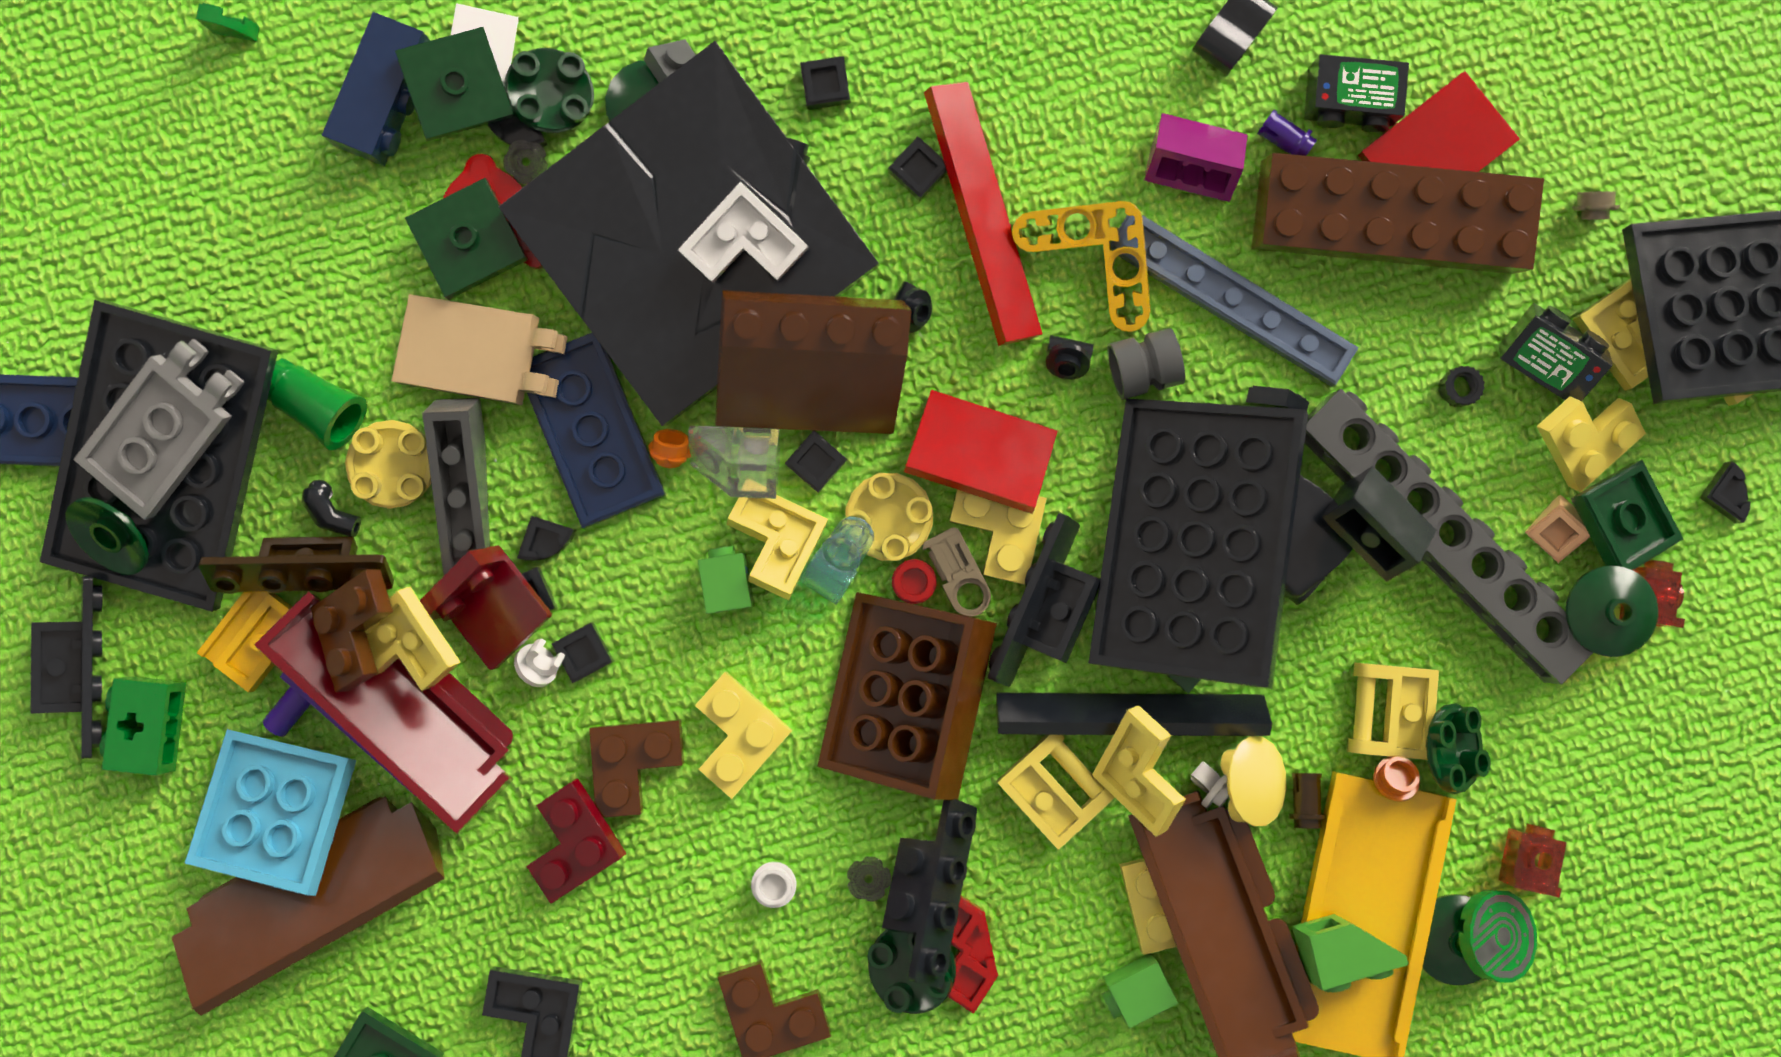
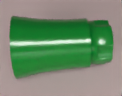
M283 358L276 361L268 400L272 402V405L310 432L328 450H337L349 442L365 418L367 412L366 399L318 377L303 366H296Z

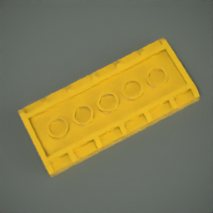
M1332 771L1324 809L1326 819H1322V828H1320L1301 923L1336 914L1406 955L1409 965L1393 969V975L1387 978L1377 980L1363 978L1351 982L1350 988L1340 992H1325L1310 983L1319 1006V1013L1315 1019L1308 1021L1309 1028L1292 1033L1295 1042L1361 1057H1404L1457 799L1418 790L1414 796L1406 801H1392L1384 797L1377 790L1374 780Z

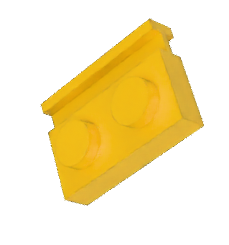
M266 591L243 592L197 651V654L201 657H206L213 663L215 668L245 691L254 692L275 666L254 644L292 606L275 593Z

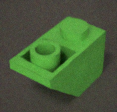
M1336 914L1292 926L1299 956L1308 980L1322 991H1344L1351 987V982L1363 978L1372 980L1387 978L1393 975V969L1409 965L1406 955Z

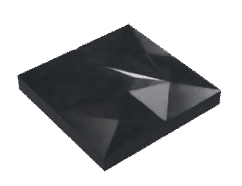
M716 41L704 48L609 123L601 127L498 206L661 426L669 425L717 389L722 290L839 297L880 266ZM740 182L809 246L806 252L779 281L744 250L713 283L678 250Z

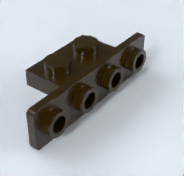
M354 537L263 538L259 556L202 557L198 566L210 590L226 594L261 591L280 593L283 591L327 592L329 590H337L364 570H380L386 590L392 589L394 584V578L384 555H356L358 547Z

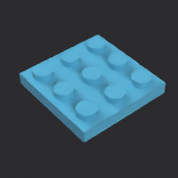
M227 729L185 864L304 895L316 896L357 760Z

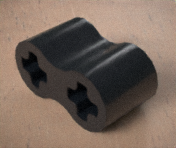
M1228 0L1198 39L1192 51L1228 76L1275 14L1278 7L1269 0Z

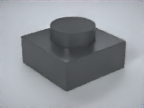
M686 39L648 47L644 61L658 83H660L693 58L695 53Z

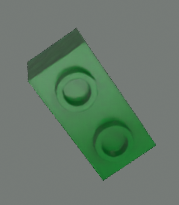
M134 676L113 678L112 686L109 688L105 699V707L107 712H109L107 730L103 734L99 746L100 755L103 757L102 770L146 775H161L176 771L186 682ZM137 722L143 723L144 728L137 726Z

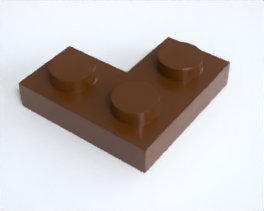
M364 570L310 608L335 692L351 691L378 674L365 630L393 613L381 571Z
M681 719L589 728L595 805L603 817L640 815L644 812L640 769L683 766L685 764Z
M762 960L719 973L718 981L742 1057H770L831 1037L832 1032L818 989L775 1003Z

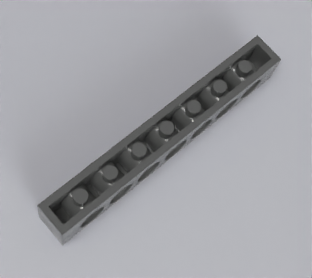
M1342 389L1329 394L1308 415L1304 443L1344 483L1355 478L1371 466L1375 468L1376 462L1379 459L1385 460L1391 468L1388 482L1406 500L1412 490L1416 491L1422 498V508L1419 513L1437 530L1421 560L1543 682L1562 685L1593 653L1581 646L1573 637L1567 624L1566 612L1557 604L1560 600L1558 595L1544 583H1536L1525 572L1527 569L1525 562L1512 551H1504L1493 540L1495 533L1483 521L1477 518L1472 519L1461 508L1463 502L1460 497L1445 486L1441 488L1429 476L1431 470L1425 462L1415 455L1408 456L1397 445L1399 442L1398 436L1385 424L1379 423L1377 425L1365 413L1367 406L1357 395L1350 391L1345 393ZM1346 427L1354 429L1359 435L1360 441L1356 450L1348 448L1343 441V432ZM1444 522L1448 523L1454 531V538L1450 545L1444 544L1439 536L1440 527ZM1477 554L1482 556L1486 565L1481 577L1474 574L1471 566L1472 560ZM1509 586L1513 587L1517 593V602L1512 609L1508 608L1504 602V593ZM1542 618L1546 620L1549 626V633L1543 641L1540 640L1536 633V626Z

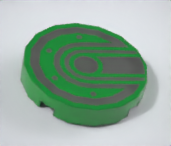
M1483 890L1473 895L1464 906L1460 920H1465L1463 925L1464 932H1459V946L1464 960L1473 973L1482 979H1488L1492 982L1513 983L1525 976L1534 962L1537 950V928L1532 913L1523 900L1510 891Z

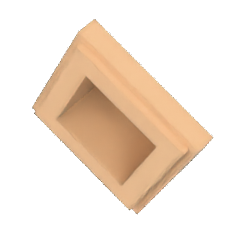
M1562 495L1555 498L1525 531L1533 541L1558 563L1590 538L1576 508Z

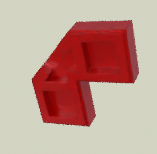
M961 895L958 907V920L951 943L952 946L958 949L954 956L956 978L948 997L974 1014L998 977L985 912L982 908Z

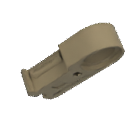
M950 528L925 541L922 548L923 550L930 548L931 551L928 554L942 582L947 581L946 584L942 585V588L954 610L964 616H977L983 613L991 600L990 589L960 531L957 528ZM966 583L976 584L983 593L981 604L972 610L963 608L957 600L959 588Z

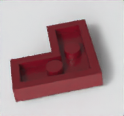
M578 778L536 805L560 842L559 845L526 866L550 904L627 854Z

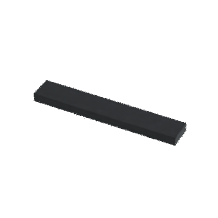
M996 693L998 734L1114 735L1127 710L1138 705L1169 734L1177 736H1270L1272 721L1265 696L1259 694Z

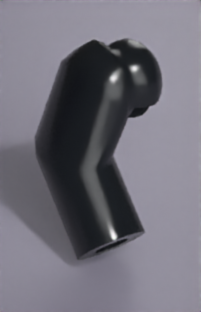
M323 480L312 481L309 484V488L303 490L302 503L315 525L338 534L355 537L360 529L361 517L336 510L330 501V498L333 496L331 485Z

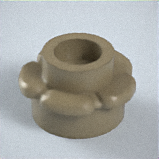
M1616 191L1578 192L1577 205L1573 206V210L1581 211V219L1584 220L1610 219V210H1618L1620 205H1615Z

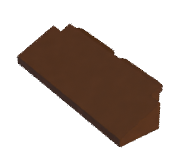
M1199 790L1183 796L1186 800L1166 832L1157 837L1133 814L1128 815L1217 1056L1300 1057V1052L1292 1033L1309 1028L1308 1021L1317 1017L1319 1006L1288 925L1279 918L1269 920L1264 907L1273 903L1275 892L1248 823L1232 820L1225 805L1207 811L1206 807L1201 804L1203 799Z
M378 797L339 819L316 896L304 895L235 877L203 895L198 902L186 908L191 926L172 936L192 1009L200 1016L208 1013L445 879L436 827L412 802L397 809L386 797Z

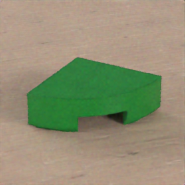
M206 3L199 4L196 19L213 34L257 42L260 27L251 19L245 16L243 19L222 16L223 8Z

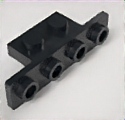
M1058 513L1055 522H1051L1046 528L1043 536L1044 547L1037 563L1032 564L1026 574V589L1019 604H1016L1009 613L1007 619L1008 630L1003 642L995 648L990 657L988 679L1007 687L1012 685L1028 647L1067 664L1098 592L1100 579L1064 565L1080 528L1079 523L1065 514Z
M82 576L81 622H31V714L81 712V759L92 758V748H98L102 738L101 720L92 721V703L102 701V675H92V657H102V630H93V612H102V585H93V576Z
M957 799L943 800L935 841L900 838L882 924L884 929L916 935L908 979L909 981L935 988L943 987L945 974L948 970L949 953L954 928L958 920V907L963 882L967 874V861L972 836L976 828L977 808Z

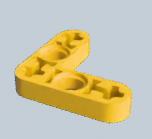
M1116 201L1031 211L1022 214L1016 219L1013 225L1012 236L1017 246L1027 252L1103 244L1111 321L1118 329L1127 332L1139 330L1146 324L1150 317L1151 306L1144 225L1141 211L1135 204L1129 201ZM1125 208L1127 216H1134L1135 224L1127 227V238L1131 240L1136 237L1138 239V248L1123 246L1111 250L1110 241H1120L1118 227H1111L1109 223L1110 218L1117 216V209ZM1075 213L1083 214L1090 223L1088 235L1080 240L1069 237L1065 231L1067 218ZM1050 215H1058L1056 230L1061 240L1060 243H1052L1054 234L1039 236L1037 239L1038 244L1036 245L1031 244L1030 237H1022L1021 230L1029 226V219H1035L1037 226L1053 225ZM1121 254H1131L1138 260L1139 271L1131 279H1122L1114 272V261ZM1141 283L1142 292L1133 291L1132 294L1134 305L1142 306L1143 313L1136 316L1135 323H1127L1126 316H1119L1117 312L1119 308L1125 306V292L1116 295L1114 285L1130 287Z

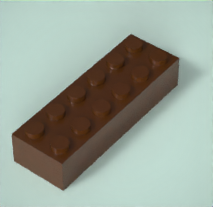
M1272 153L1261 160L1252 249L1509 274L1525 272L1534 269L1544 178Z

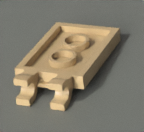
M409 294L391 381L408 386L517 405L523 404L525 392L556 398L559 380L549 378L545 374L530 372L534 349L564 354L568 337L558 334L556 330L538 328L540 318L533 314Z

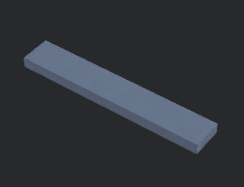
M1142 215L1148 275L1329 386L1333 387L1338 383L1359 347ZM1127 216L1119 228L1120 241H1111V250L1123 246L1138 248V239L1136 237L1131 240L1127 238V227L1135 224L1134 216ZM1127 253L1119 255L1120 258L1139 269V263L1135 256Z

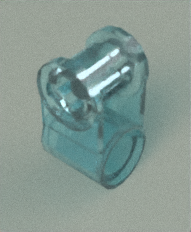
M849 516L843 518L811 559L799 581L837 605L858 573L856 570L873 544L874 532L871 526L859 517Z

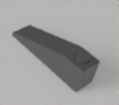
M480 398L435 400L422 413L444 575L468 551L490 547L486 444Z

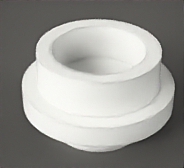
M768 862L760 866L754 873L751 882V889L755 899L763 906L769 908H778L786 905L793 898L797 886L793 871L787 865L780 862Z

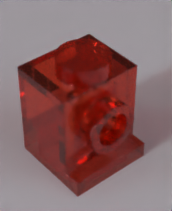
M1649 560L1644 563V567L1634 569L1633 571L1640 574L1655 593L1658 603V621L1656 626L1684 628L1685 619L1676 618L1677 609L1683 602L1684 588L1681 584L1682 573L1673 571L1674 563ZM1622 604L1620 609L1619 620H1621L1624 616V607Z
M1527 823L1525 831L1509 828L1498 880L1514 888L1560 898L1561 888L1558 887L1567 842L1554 838V829ZM1540 853L1538 866L1536 867L1535 857Z

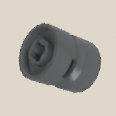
M1171 328L1148 333L1145 335L1144 342L1141 343L1132 337L1108 344L1107 352L1110 370L1116 390L1122 400L1148 393L1150 385H1154L1158 390H1163L1185 383L1183 356L1177 337Z

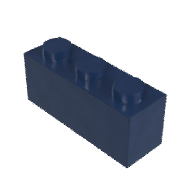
M372 13L323 130L322 136L336 148L385 167L389 156H394L400 146V129L406 115H411L415 109L395 50L430 41L423 31L378 13Z

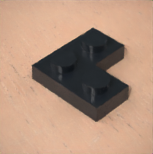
M494 966L489 971L482 1016L527 1023L521 1057H570L583 981Z

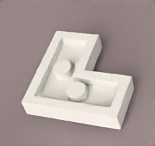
M740 182L678 250L714 283L744 250L779 281L806 252L809 246Z

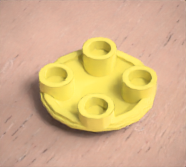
M395 420L374 422L368 427L360 428L353 435L352 442L348 448L345 466L351 490L357 497L364 499L371 505L383 508L404 507L421 498L432 484L425 435L412 425Z
M877 473L865 479L851 493L845 509V528L852 542L864 554L881 561H898L915 554L924 542L927 541L933 526V507L926 491L914 479L899 473Z
M1249 736L1238 743L1235 750H1226L1221 758V769L1227 776V791L1230 797L1228 812L1235 822H1246L1254 827L1267 826L1277 818L1284 805L1287 791L1286 770L1282 757L1272 742L1263 736Z

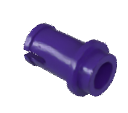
M1276 110L1271 112L1257 133L1286 153L1306 156L1317 141V139L1311 136L1312 130L1303 131L1278 114Z

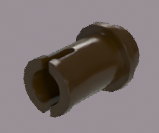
M1292 773L1294 813H1290L1289 818L1294 819V828H1322L1321 820L1326 819V814H1321L1322 773Z

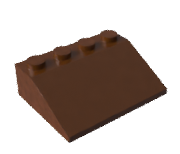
M722 290L715 426L894 434L908 355L911 309L903 300Z
M856 592L817 767L934 800H958L997 623Z

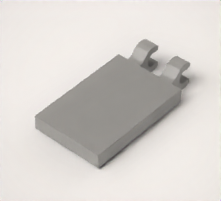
M192 339L188 345L183 341L177 343L167 359L161 355L151 356L73 459L144 520L155 517L232 417L222 408V405L232 398L244 384V381L231 370H227L224 375H221L219 372L215 373L207 382L203 391L190 381L186 375L197 367L209 352L195 339Z

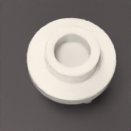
M542 638L535 640L533 644L522 647L514 658L515 670L519 677L525 683L534 687H544L555 679L557 671L565 658V655L561 652L554 657L549 650L543 647L546 641Z
M1202 761L1191 774L1190 780L1201 790L1208 793L1201 803L1204 807L1208 808L1213 802L1218 807H1221L1229 798L1227 776L1224 774L1221 778L1216 771Z

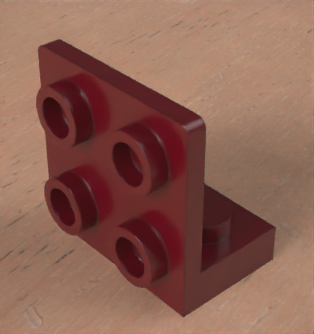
M499 545L468 551L419 600L432 620L442 618L443 621H448L451 619L489 670L500 667L552 616L551 611Z

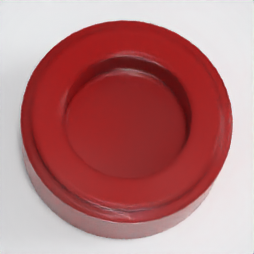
M911 559L904 561L895 569L892 576V587L895 594L906 603H922L932 596L936 588L935 572L929 564L922 560Z

